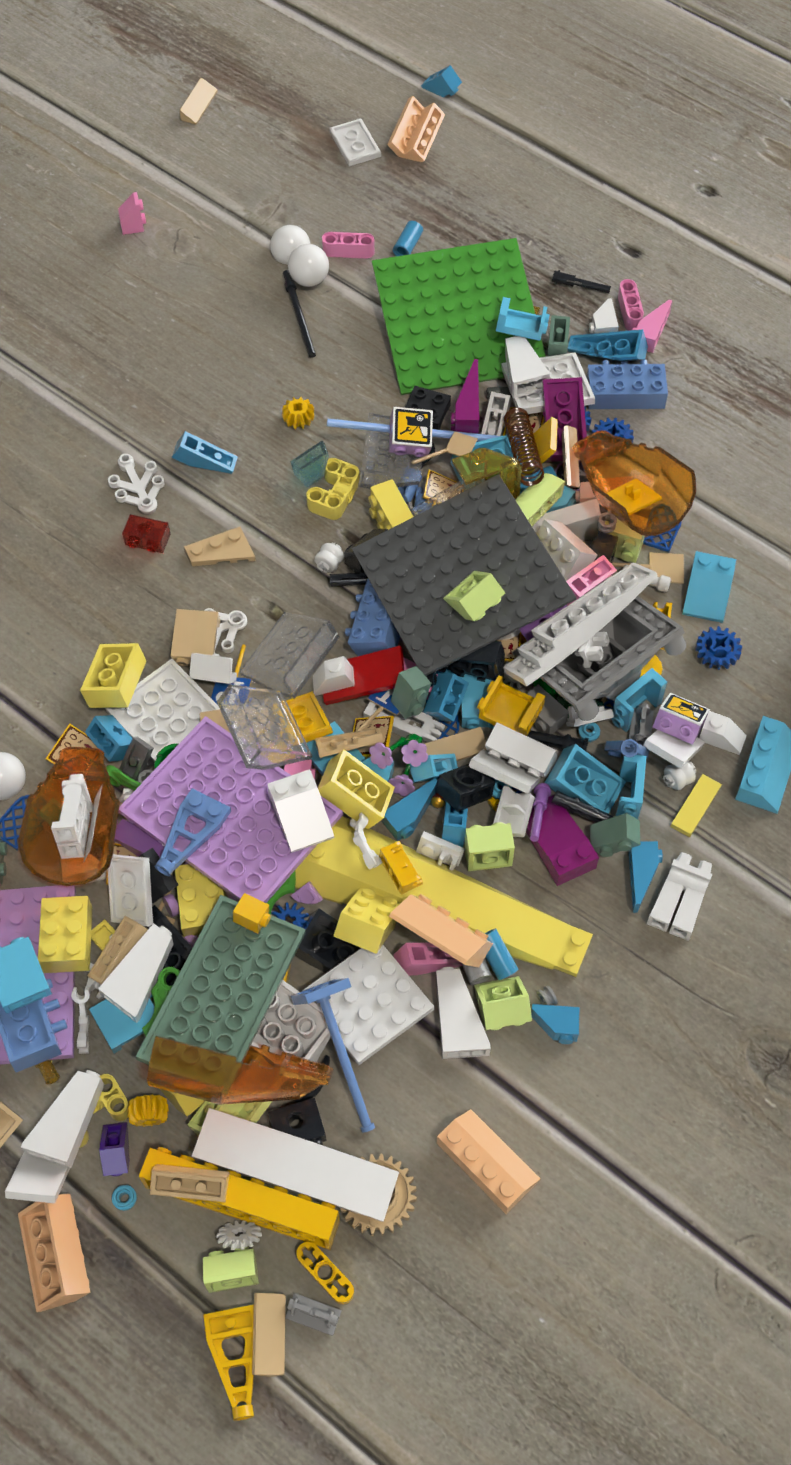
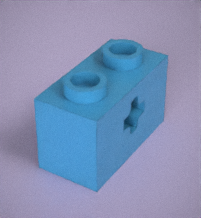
M438 673L437 683L433 686L423 712L438 721L454 722L469 682L454 673Z
M113 715L95 716L85 731L109 762L124 759L132 737Z

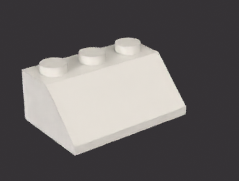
M496 723L485 744L490 756L496 759L502 757L508 760L507 763L519 769L521 766L528 769L527 773L537 778L539 776L546 778L558 760L555 749L500 723Z

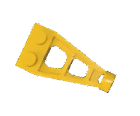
M254 1304L203 1314L206 1340L231 1403L233 1421L254 1417L252 1405L254 1375H252ZM239 1336L244 1337L245 1350L242 1358L228 1360L222 1349L223 1340ZM245 1366V1385L233 1387L229 1377V1369ZM242 1401L247 1404L237 1407V1404Z

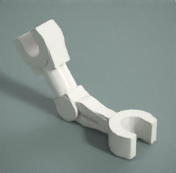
M361 812L358 821L350 820V826L355 829L353 841L362 851L365 864L371 870L382 864V861L367 844L363 829L368 824L369 819Z
M89 986L85 987L84 996L78 995L77 987L73 988L71 995L74 1002L79 1003L80 1016L77 1037L79 1054L89 1053L88 1028L90 1018L87 1015L86 1002L91 995Z

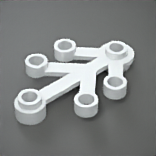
M122 454L118 459L119 468L127 472L132 483L120 480L118 475L109 476V486L111 488H120L115 492L116 500L120 503L126 502L138 506L139 511L145 515L153 514L157 508V500L155 498L159 490L165 485L164 478L161 475H156L152 478L153 474L157 472V465L154 461H148L145 464L146 471L140 480L134 469L133 457L129 454ZM152 478L153 487L147 495L145 489ZM126 490L137 493L139 498L127 495Z
M207 608V609H205L204 611H214V610H213L212 608ZM238 610L232 611L230 614L218 612L220 621L223 623L217 628L215 649L222 632L229 630L221 646L225 653H231L234 650L233 642L238 630L243 629L247 625L246 615ZM227 644H230V645H231V646L228 647V648L224 647V646L227 645Z

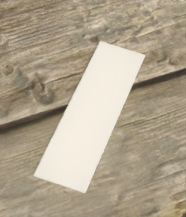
M102 786L94 800L84 861L91 850Z

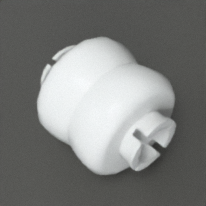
M335 543L323 544L320 552L315 556L317 568L321 571L324 570L325 573L336 571L339 563L344 559L342 548L338 544L335 545Z
M690 761L682 768L673 764L668 765L664 769V782L670 788L681 790L685 785L695 781V766Z

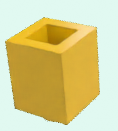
M246 893L243 894L233 910V922L257 934L262 927L265 928L271 918L269 904Z

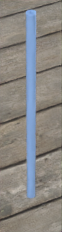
M327 418L328 427L390 433V425ZM432 429V437L451 439L454 431ZM458 432L478 438L477 442L500 437L496 435Z

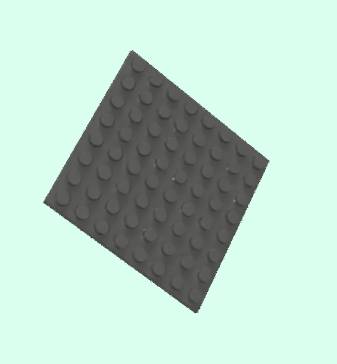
M499 474L352 548L415 664L425 676L576 600L575 594ZM473 571L491 573L505 592L501 597V601L497 605L489 607L485 611L486 614L477 621L466 620L443 599Z

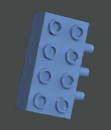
M603 360L602 364L588 365L586 378L595 396V404L588 405V410L665 409L668 396L665 364H647V360H641L640 364H628V360L621 361V364H609L608 360Z
M367 579L363 594L356 595V601L360 602L358 611L350 613L351 618L355 619L353 627L345 629V635L349 636L348 645L357 656L396 647L400 640L397 629L372 584Z
M47 979L49 987L53 988L51 979ZM42 998L7 1014L0 1002V1034L9 1062L16 1073L62 1054L55 1033L67 1029V1023L63 1019L51 1024L48 1012L60 1008L58 999L44 1004Z

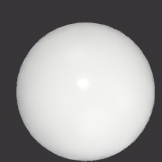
M282 226L274 232L271 238L270 250L272 256L278 262L288 265V260L293 250L300 245L310 244V239L307 233L298 226Z
M303 244L295 248L288 260V270L296 283L312 287L320 284L326 278L329 271V260L326 253L320 247L313 244Z
M0 752V800H7L22 790L26 780V772L23 764L17 757L10 753Z

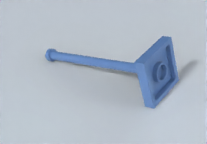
M349 978L333 979L291 995L293 1005L309 1004L315 1001L320 1003L362 1125L360 1127L361 1132L364 1133L373 1130L375 1125L370 1121L329 999H331L330 995L352 986Z

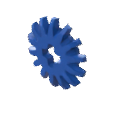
M286 902V909L278 905L277 908L280 912L272 911V915L286 921L287 916H290L291 919L295 918L296 920L293 921V924L301 928L307 922L304 918L309 917L308 913L301 914L305 909L304 907L296 910L297 903H294L292 908H289V903Z

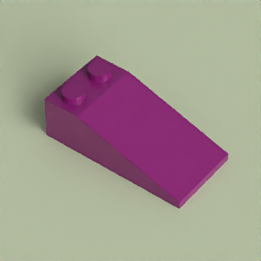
M474 359L455 404V412H451V424H455L451 425V431L479 433L478 359Z
M582 377L543 379L544 423L551 417L558 421L556 452L546 462L563 461L561 430L564 426L576 428L578 460H585L588 455Z
M552 795L548 797L547 809L543 812L539 840L531 842L556 886H559L596 869L599 857L588 838L566 809L551 803L554 796ZM532 806L526 829L529 838L535 812L534 806Z

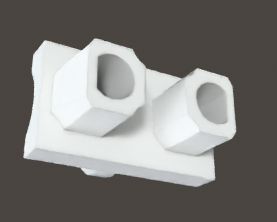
M597 632L574 651L576 656H582L584 659V668H590L593 661H602L604 653L602 647H608L610 642L607 632Z

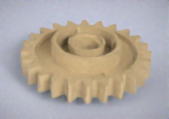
M371 1154L369 1162L399 1172L384 1222L340 1208L341 1213L348 1212L345 1217L346 1222L354 1220L352 1224L353 1229L360 1225L362 1234L367 1229H370L371 1236H374L376 1230H379L380 1234L384 1236L385 1229H389L391 1233H394V1225L402 1228L401 1219L409 1221L410 1217L407 1211L414 1212V1206L410 1203L417 1200L416 1196L411 1195L416 1192V1186L410 1185L414 1181L413 1177H406L409 1169H400L401 1161L393 1164L392 1156L385 1161L383 1154H380L379 1159L375 1160L373 1154Z

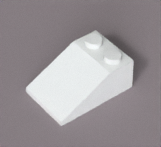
M310 769L267 784L269 798L291 853L334 838L324 804Z

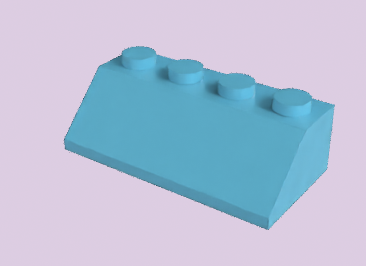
M763 716L735 800L778 814L791 772V729L784 722Z

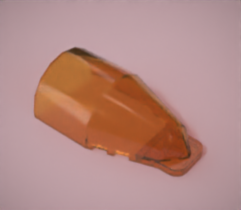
M604 430L594 432L573 445L574 455L581 461L598 503L640 535L657 536L670 531L684 519L691 509L696 495L695 472L661 447L649 448L642 442L639 445L633 444L630 439L614 436ZM637 478L662 496V499L629 516L626 508L606 493Z
M67 747L62 749L58 761L47 773L45 781L40 782L37 786V791L34 794H30L27 799L18 839V848L22 862L34 875L48 883L63 886L86 884L99 878L110 867L114 853L120 802L116 798L115 789L110 783L102 750L86 747ZM71 774H83L93 806L95 797L102 786L91 850L85 861L84 857L61 859L51 830L52 822L59 821L64 802L62 781L69 780ZM90 812L89 828L91 823L92 812Z
M156 1036L149 1062L147 1083L148 1086L219 1105L298 1100L319 1086L328 1085L332 1077L333 1068L284 1051L281 1055L269 1051L270 1046L264 1044L261 1045V1048L251 1045L243 1063L236 1062V1056Z

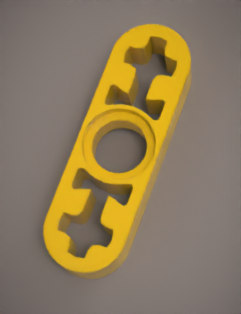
M309 1241L300 1244L296 1253L299 1263L336 1303L342 1305L349 1303L354 1296L352 1283L316 1244ZM304 1249L308 1251L314 1250L312 1254L318 1263L313 1270L310 1268L314 1266L313 1262L309 1258L302 1259ZM322 1266H329L333 1271L332 1276L327 1280H322L318 1276V1271ZM337 1276L340 1277L337 1283L342 1288L345 1286L349 1287L346 1298L343 1295L337 1296L338 1289L334 1285H332L331 1289L327 1287L335 1281Z

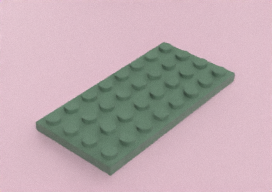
M220 895L136 1055V1060L226 1098L301 944L306 929L271 915L268 925L265 928L262 927L257 934L233 922V910L238 902Z

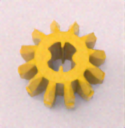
M302 396L299 399L293 397L292 401L287 400L286 405H283L282 408L284 422H286L288 427L293 426L295 430L297 427L304 429V425L310 426L311 421L315 417L313 404H310L309 399L303 400Z
M161 1095L137 1096L131 1099L128 1104L127 1114L129 1123L143 1127L160 1125L167 1121L169 1105L167 1104V1099Z

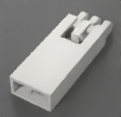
M370 701L363 713V717H370L380 706ZM383 709L376 716H394L393 733L405 738L409 734H417L426 742L437 740L441 735L440 731H443L445 728L444 724L433 720L432 716L423 712L417 716L413 715L405 719L401 713L396 716ZM411 720L423 726L420 728L416 726V723H414L412 726L409 724V722Z

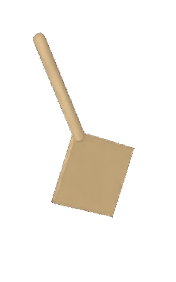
M454 431L445 449L413 460L411 463L414 465L443 453H450L468 459L478 438Z

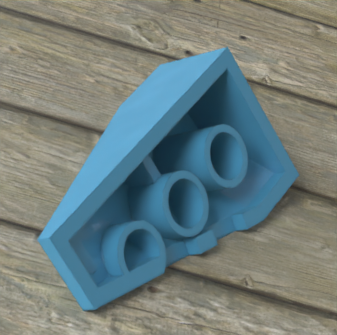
M642 329L570 336L567 350L568 352L619 361L645 360L648 344Z

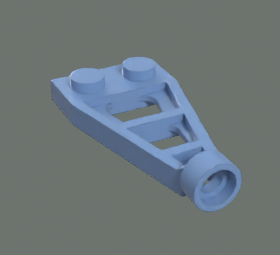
M633 739L606 741L604 751H608L609 756L621 758V754L625 757L644 755L647 756V759L649 755V750Z
M192 788L179 807L164 851L155 868L160 873L170 876L175 869L221 828L231 813V807ZM191 815L206 822V826L197 834H192L184 829L187 818ZM178 836L191 841L183 852L173 848Z

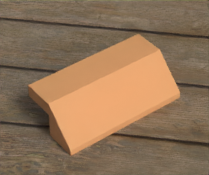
M414 96L408 98L387 145L398 157L424 162L445 114L434 102L424 108Z

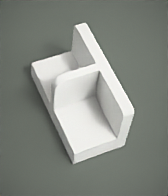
M191 654L189 678L230 684L236 681L237 673L232 672V658L221 657L219 654Z
M504 786L494 823H510L513 837H524L535 797L531 793H515L509 786Z

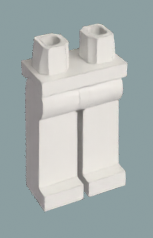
M71 774L69 780L62 781L64 802L60 820L52 822L51 826L61 859L84 857L90 812H93V804L83 774Z
M681 852L678 858L673 860L668 877L651 911L647 925L666 932L680 895L684 891L685 893L669 933L689 941L706 888L712 877V864L703 860L700 861L698 868L689 865L692 857Z

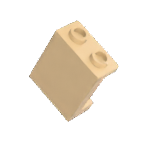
M176 610L171 658L179 666H188L191 663L192 653L214 654L217 628L220 627L219 613L214 611Z

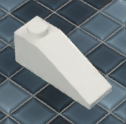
M491 392L481 434L502 436L505 428L504 416L509 411L512 401L510 395Z

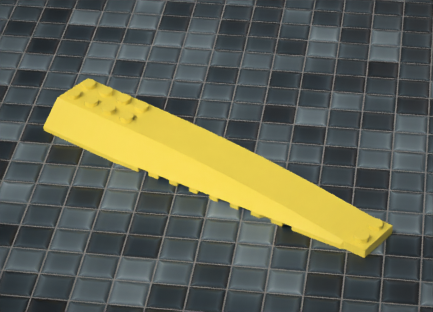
M344 816L332 827L334 838L317 844L295 870L296 889H300L310 881L323 899L339 904H348L360 888H368L375 891L377 895L394 898L398 903H402L409 895L419 897L422 894L432 900V906L436 908L441 906L450 911L449 916L456 920L459 917L469 923L468 928L474 932L478 929L486 933L496 928L513 958L551 970L557 969L574 977L578 974L593 936L589 932L573 927L455 869L451 871L449 870L450 867L443 863L440 866L437 864L438 861L417 853L416 850L403 844V850L418 875L421 876L423 884L401 895L383 863L376 868L368 869L363 859L362 851L353 841L355 829L350 826L351 819ZM363 829L367 844L378 856L381 848L397 842L372 829Z

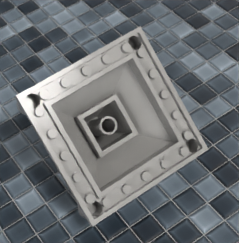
M637 596L599 631L607 632L610 640L608 647H602L604 652L602 661H593L590 668H584L582 656H576L575 652H573L539 678L573 706L580 720L590 721L599 712L594 699L607 697L615 701L617 696L640 678L641 670L660 648L664 647L668 655L674 656L680 655L685 650L686 642L683 637L685 633L683 627ZM517 649L512 652L515 658L520 656Z

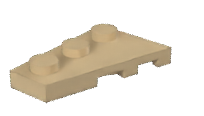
M240 526L184 546L192 566L214 565L222 561L238 563L237 560L246 559L249 562L256 561L255 555Z
M379 728L315 738L320 758L340 753L343 749L348 751L364 746L371 747L375 746L378 742H383L382 733Z

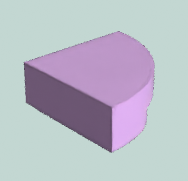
M310 881L291 895L297 902L305 904H316L323 900Z

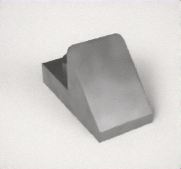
M138 736L132 738L119 770L138 781L139 774L144 770H150L155 764L150 759L154 748Z

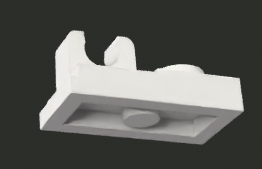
M569 706V718H567L566 725L576 727L614 718L613 710L605 709L604 706H598L599 712L594 719L582 721L579 719L573 706Z
M424 831L416 852L438 860L437 864L440 866L442 863L450 865L449 870L452 871L456 866H459L465 848Z

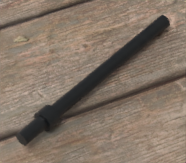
M289 270L283 271L285 289L290 295L310 358L316 356L296 293L297 287L295 281L290 276Z

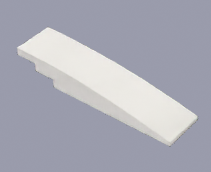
M634 562L532 629L534 638L517 648L520 656L503 667L505 673L528 686L567 658L606 626L658 576L657 573Z
M211 1108L208 1109L192 1154L194 1158L384 1222L399 1174L398 1171Z

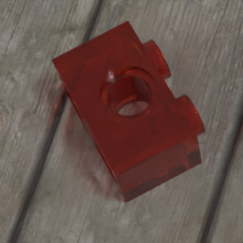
M130 514L122 535L125 545L131 548H141L149 552L163 553L171 533L168 522Z

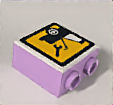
M393 407L390 416L389 452L396 455L411 454L416 457L429 455L432 448L433 410Z
M670 693L659 709L653 728L693 745L703 728L710 709Z

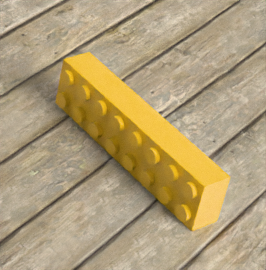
M158 1147L157 1150L150 1148L139 1178L145 1188L150 1189L152 1169L156 1164L218 1170V1167L204 1162V1165L195 1163V1159L187 1155H181V1157L171 1155L172 1152L163 1147ZM228 1170L230 1173L225 1202L174 1197L242 1221L245 1220L248 1223L253 1222L256 1226L304 1242H313L318 1247L331 1250L340 1224L339 1211L335 1210L336 1206L330 1203L321 1202L320 1205L311 1202L312 1198L309 1196L298 1194L296 1197L288 1194V1190L285 1188L274 1186V1189L264 1186L265 1183L261 1180L251 1178L249 1181L241 1178V1174Z

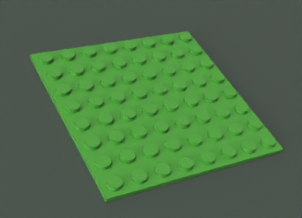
M517 238L372 260L401 395L411 394L414 386L436 390L464 385L474 359H478L479 382L505 378L502 372V363H506L505 339L515 337V335L496 332L503 297L511 298L508 309L535 314ZM526 338L539 358L546 357L542 339L539 341Z

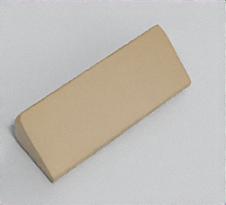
M203 78L199 79L181 107V121L197 125L218 92L214 86Z
M564 426L561 432L565 486L579 488L577 430L571 426Z
M481 727L425 743L428 755L455 754L456 761L476 756L483 749L487 750Z
M124 916L87 976L102 985L148 929L129 917Z
M156 1164L151 1174L150 1195L225 1202L230 1172Z
M254 1293L252 1375L266 1377L284 1375L286 1296L284 1294Z

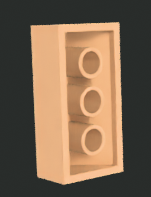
M422 894L419 897L409 895L390 913L389 917L464 965L479 968L493 943L487 940V934L478 929L475 932L468 928L469 923L459 917L456 920L449 916L450 911L441 906L437 908L432 906V900Z
M471 1109L454 1119L437 1136V1145L505 1214L540 1181V1178Z
M59 1194L55 1203L34 1202L19 1212L18 1218L36 1312L75 1302L89 1294V1279L87 1278L71 1195Z

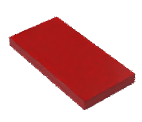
M401 646L347 659L353 666L355 686L323 694L324 703L330 705L394 689L399 672L404 671L403 649Z

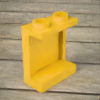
M498 675L495 681L492 680L490 682L487 696L485 698L482 697L478 703L479 719L494 726L496 723H500L527 736L544 707L545 695L537 693L534 698L502 682L503 677Z

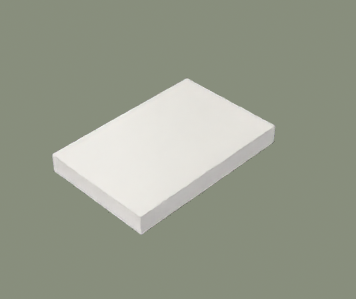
M362 119L329 128L330 134L348 166L381 157V151Z
M657 730L646 739L643 746L673 765L682 768L702 749L705 742L697 737L692 745Z
M485 749L474 756L469 764L470 768L527 794L540 782L542 777L539 776L537 778L527 773L528 769L521 766L519 769L509 765L507 763L508 760L502 757L496 759L488 754L489 751Z
M116 854L108 855L107 870L111 922L121 923L124 916H127L142 926L149 927L153 925L149 858Z
M24 1152L5 1190V1198L55 1203L70 1167Z

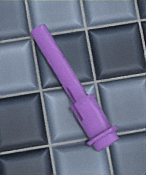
M539 783L534 788L535 799L533 806L535 812L530 840L533 842L539 840L543 812L547 809L548 797L551 795V789L546 783Z

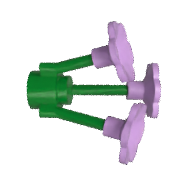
M412 733L406 738L401 737L399 741L390 747H385L383 743L378 742L375 746L369 748L371 762L377 764L379 768L385 769L393 763L392 751L402 745L403 761L407 766L404 774L391 778L389 783L395 787L393 793H399L404 797L415 791L413 781L408 777L411 769L410 763L412 766L418 767L421 765V762H426L428 759L427 747L422 743L423 738L417 734Z

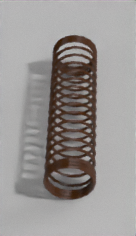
M512 408L506 412L504 424L515 461L518 479L523 485L533 486L540 483L544 478L543 466L527 411L523 408ZM514 413H524V414H525V415H515V416L511 417V418L508 420V418H509L512 414H514ZM517 416H522L526 418L515 419L509 424L510 420ZM517 420H525V422H518L510 426L513 422ZM531 446L530 448L519 451V449ZM532 450L531 452L520 454L521 452ZM530 458H534L533 460H528V461H526V462H522L523 460H527V459H530ZM528 467H534L533 469H530V470H524V469H526V468H528ZM538 467V470H536L535 472L530 473V474H525V473L522 472V471H531V470H534V469H536V468ZM540 470L539 474L534 477H524L521 475H532ZM541 474L540 478L535 481H525L522 479H533Z

